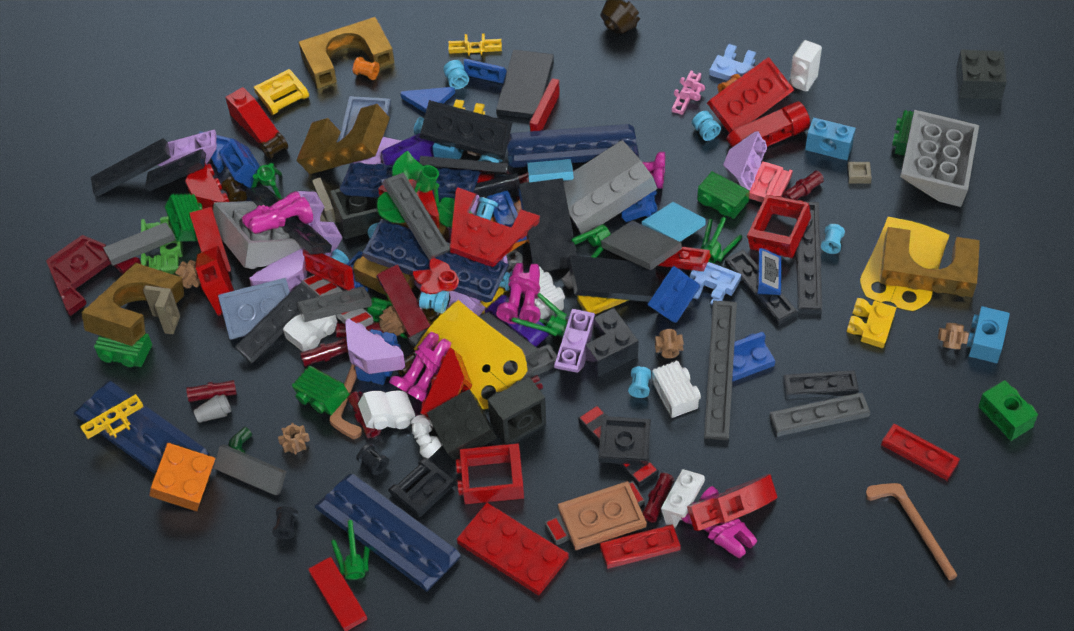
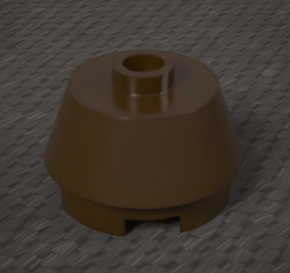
M606 0L600 13L604 25L609 30L618 34H623L635 28L641 19L637 17L639 12L629 1L626 3L623 0Z

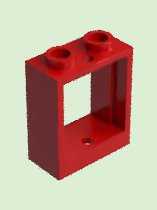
M766 194L747 234L750 249L759 251V248H762L779 256L793 258L811 219L809 203ZM772 214L798 219L790 237L765 232Z
M519 443L460 449L461 459H456L457 474H462V480H458L459 495H464L465 504L524 499ZM511 462L513 484L470 488L469 466Z

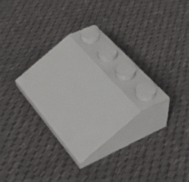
M914 110L900 177L939 202L961 207L969 187L979 125Z
M623 140L573 171V180L563 181L570 219L580 234L605 223L657 189L651 173Z
M253 201L214 203L213 213L221 239L245 268L255 269L268 266L303 248L281 227L254 234L242 222V217L258 207Z

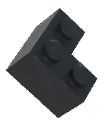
M614 308L594 317V335L597 339L586 344V361L599 377L637 358L639 341Z

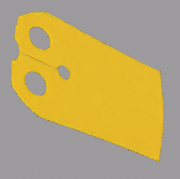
M887 217L878 242L861 275L860 283L866 297L881 303L891 301L897 308L915 311L930 301L933 291L915 290L908 287L890 286L888 284H885L886 290L883 293H876L871 288L874 282H880L884 239L887 228L911 230L909 242L911 258L918 265L933 270L939 269L949 234L920 223ZM905 291H912L916 294L917 299L912 303H908L903 300L902 294Z
M459 300L453 303L433 322L414 348V350H418L417 347L431 331L439 335L438 343L444 338L452 343L450 348L462 356L472 383L470 390L476 396L482 409H489L488 400H485L481 395L482 389L485 386L492 385L496 389V393L502 392L511 387L515 382L522 380L527 373V362L522 349L487 324ZM510 360L515 361L518 365V369L513 375H507L503 371L504 364ZM485 364L490 365V372H483L482 367Z

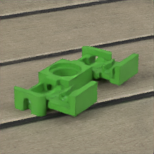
M169 217L160 218L161 224L166 222L174 234L169 222L170 220H168ZM141 219V232L160 225V222L146 224L145 219ZM175 238L174 241L160 246L161 256L157 255V257L151 258L146 256L145 253L141 254V265L147 266V261H149L150 268L178 276L175 272L179 267V257H183L182 241L177 242ZM170 243L177 244V246L173 249L166 248V246Z

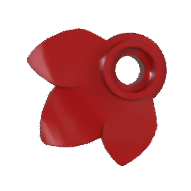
M436 258L430 260L429 270L413 271L414 279L422 285L420 291L427 294L452 291L459 284V278L453 270H450V266Z

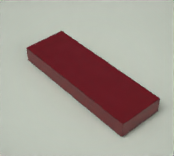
M398 264L376 275L409 338L430 327Z

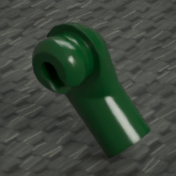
M244 426L229 440L228 446L245 453L241 446L252 436V432Z

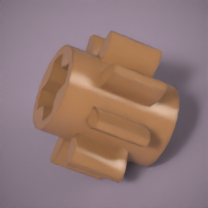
M190 260L188 263L182 261L175 273L182 277L185 288H191L192 285L197 288L200 285V280L196 271V262Z
M392 306L383 311L384 314L379 316L381 318L379 324L383 332L394 333L397 336L405 332Z
M946 323L945 328H939L938 339L943 341V347L961 349L962 343H968L969 333L963 331L964 325Z
M665 329L659 333V336L655 337L656 353L661 352L664 358L677 357L679 351H683V335H677L675 330Z
M291 423L286 428H282L283 436H279L278 440L285 453L290 451L296 455L298 452L306 450L305 442L310 441L309 434L305 433L303 425L299 427Z

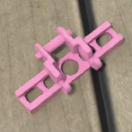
M691 70L686 81H684V77H681L680 83L684 87L680 94L678 93L679 90L675 89L674 91L677 99L672 107V112L683 115L690 99L695 101L701 99L700 92L705 90V86L699 83L702 73L694 74ZM682 106L681 110L676 109V107Z

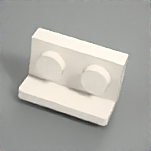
M682 469L661 507L666 526L673 524L674 528H676L679 520H682L681 517H686L688 513L687 506L693 504L705 481L704 475Z

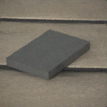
M633 220L601 241L602 248L649 270H652L682 249L681 242Z

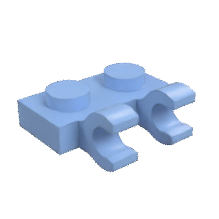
M728 44L724 57L717 55L710 68L709 75L726 81L730 80L733 74H739L742 77L754 68L756 52L748 50L743 63L734 60L736 57L734 52L737 46Z
M708 262L704 272L692 270L690 273V278L701 285L693 298L698 299L705 285L714 289L711 294L713 299L710 305H713V300L723 301L725 294L732 296L741 281L742 274Z

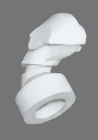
M418 415L411 420L412 434L414 438H418L416 442L420 446L419 453L428 459L443 444L438 436L429 435V432L434 428L430 418Z

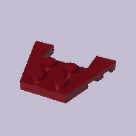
M81 235L46 260L70 316L87 304L85 298L75 289L111 264L103 247H106V244ZM133 257L114 266L124 274L135 263L141 264L138 257Z

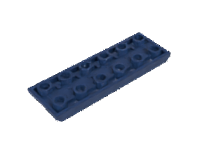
M630 124L516 132L510 134L507 145L509 165L514 168L528 167L527 163L565 159H571V163L589 162L622 140L638 158L639 153L635 129Z
M362 162L351 163L340 186V191L349 196L379 198L378 188L383 185L382 183L385 179L392 177L393 166L364 164ZM448 168L437 169L439 171L436 181L439 184V202L445 197L455 199L457 187L474 193L480 171L451 170Z
M381 219L362 255L367 260L388 268L398 264L402 273L413 276V271L429 270L430 260L409 228ZM450 250L448 253L436 257V259L446 262L450 266V270H453L459 278L458 287L452 291L483 302H491L509 267V264L502 261L491 267L451 253Z
M107 381L73 414L86 423L132 396L113 382ZM144 404L143 408L127 416L128 422L131 424L129 425L130 430L125 428L116 434L117 438H114L113 435L110 436L105 430L99 433L155 475L167 443L210 456L203 446ZM116 413L108 414L107 418H114ZM118 419L110 425L115 429L123 423L121 419Z
M348 474L315 505V509L346 532H348V520H352L354 536L358 541L425 591H428L461 558V555L453 546L354 474Z

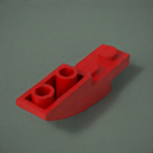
M766 474L726 489V492L687 506L694 531H700L718 523H726L746 515L778 497L771 474Z

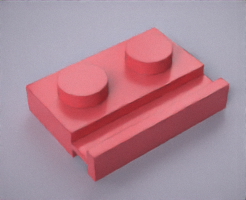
M762 161L751 187L749 199L763 203L766 194L782 197V193L785 192L792 177L793 170L789 169V171L783 170V167Z

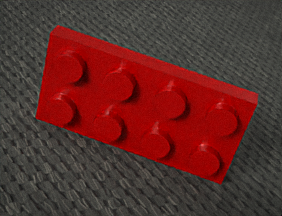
M768 57L711 98L707 104L730 133L739 127L753 122L792 93L794 89Z
M489 503L483 506L457 538V544L538 596L569 558V553Z

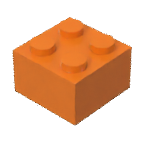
M167 443L149 496L198 511L215 458Z

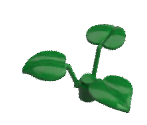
M406 151L396 160L392 168V176L404 172L408 180H416V187L414 188L416 193L418 190L429 192L434 189L439 222L448 228H452L455 199L445 197L439 202V184L436 183L439 171L431 165L423 166L412 157L409 151ZM388 192L380 195L377 201V212L379 215L393 223H405L406 221Z

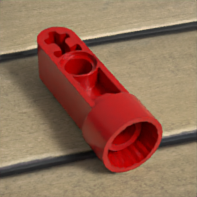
M797 101L733 130L727 136V141L731 147H734L749 135L758 131L768 147L790 136L808 130L811 125L810 118L804 105Z

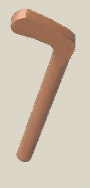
M354 364L351 365L344 382L349 394L357 378L356 365ZM347 397L330 416V424L346 436L357 439L362 435L361 427L342 419V414L348 401Z
M897 483L869 486L866 491V498L870 501L887 496L897 498L948 580L956 578L957 573L907 496L903 486Z

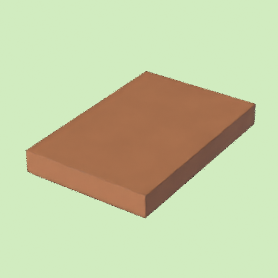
M628 481L558 504V510L575 550L645 528L647 525Z

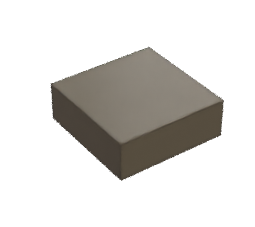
M848 162L849 183L871 184L870 162Z

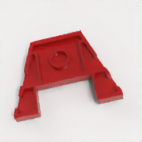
M457 187L450 243L451 253L494 267L513 249V245L519 239H523L527 232L540 221L539 215L522 209L512 227L471 214L469 212L476 201V194Z

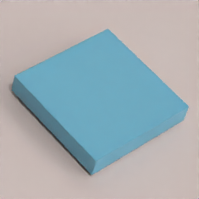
M571 159L527 163L529 182L563 178V181L574 179Z
M672 202L643 220L642 225L680 242L705 226L706 222L705 218Z

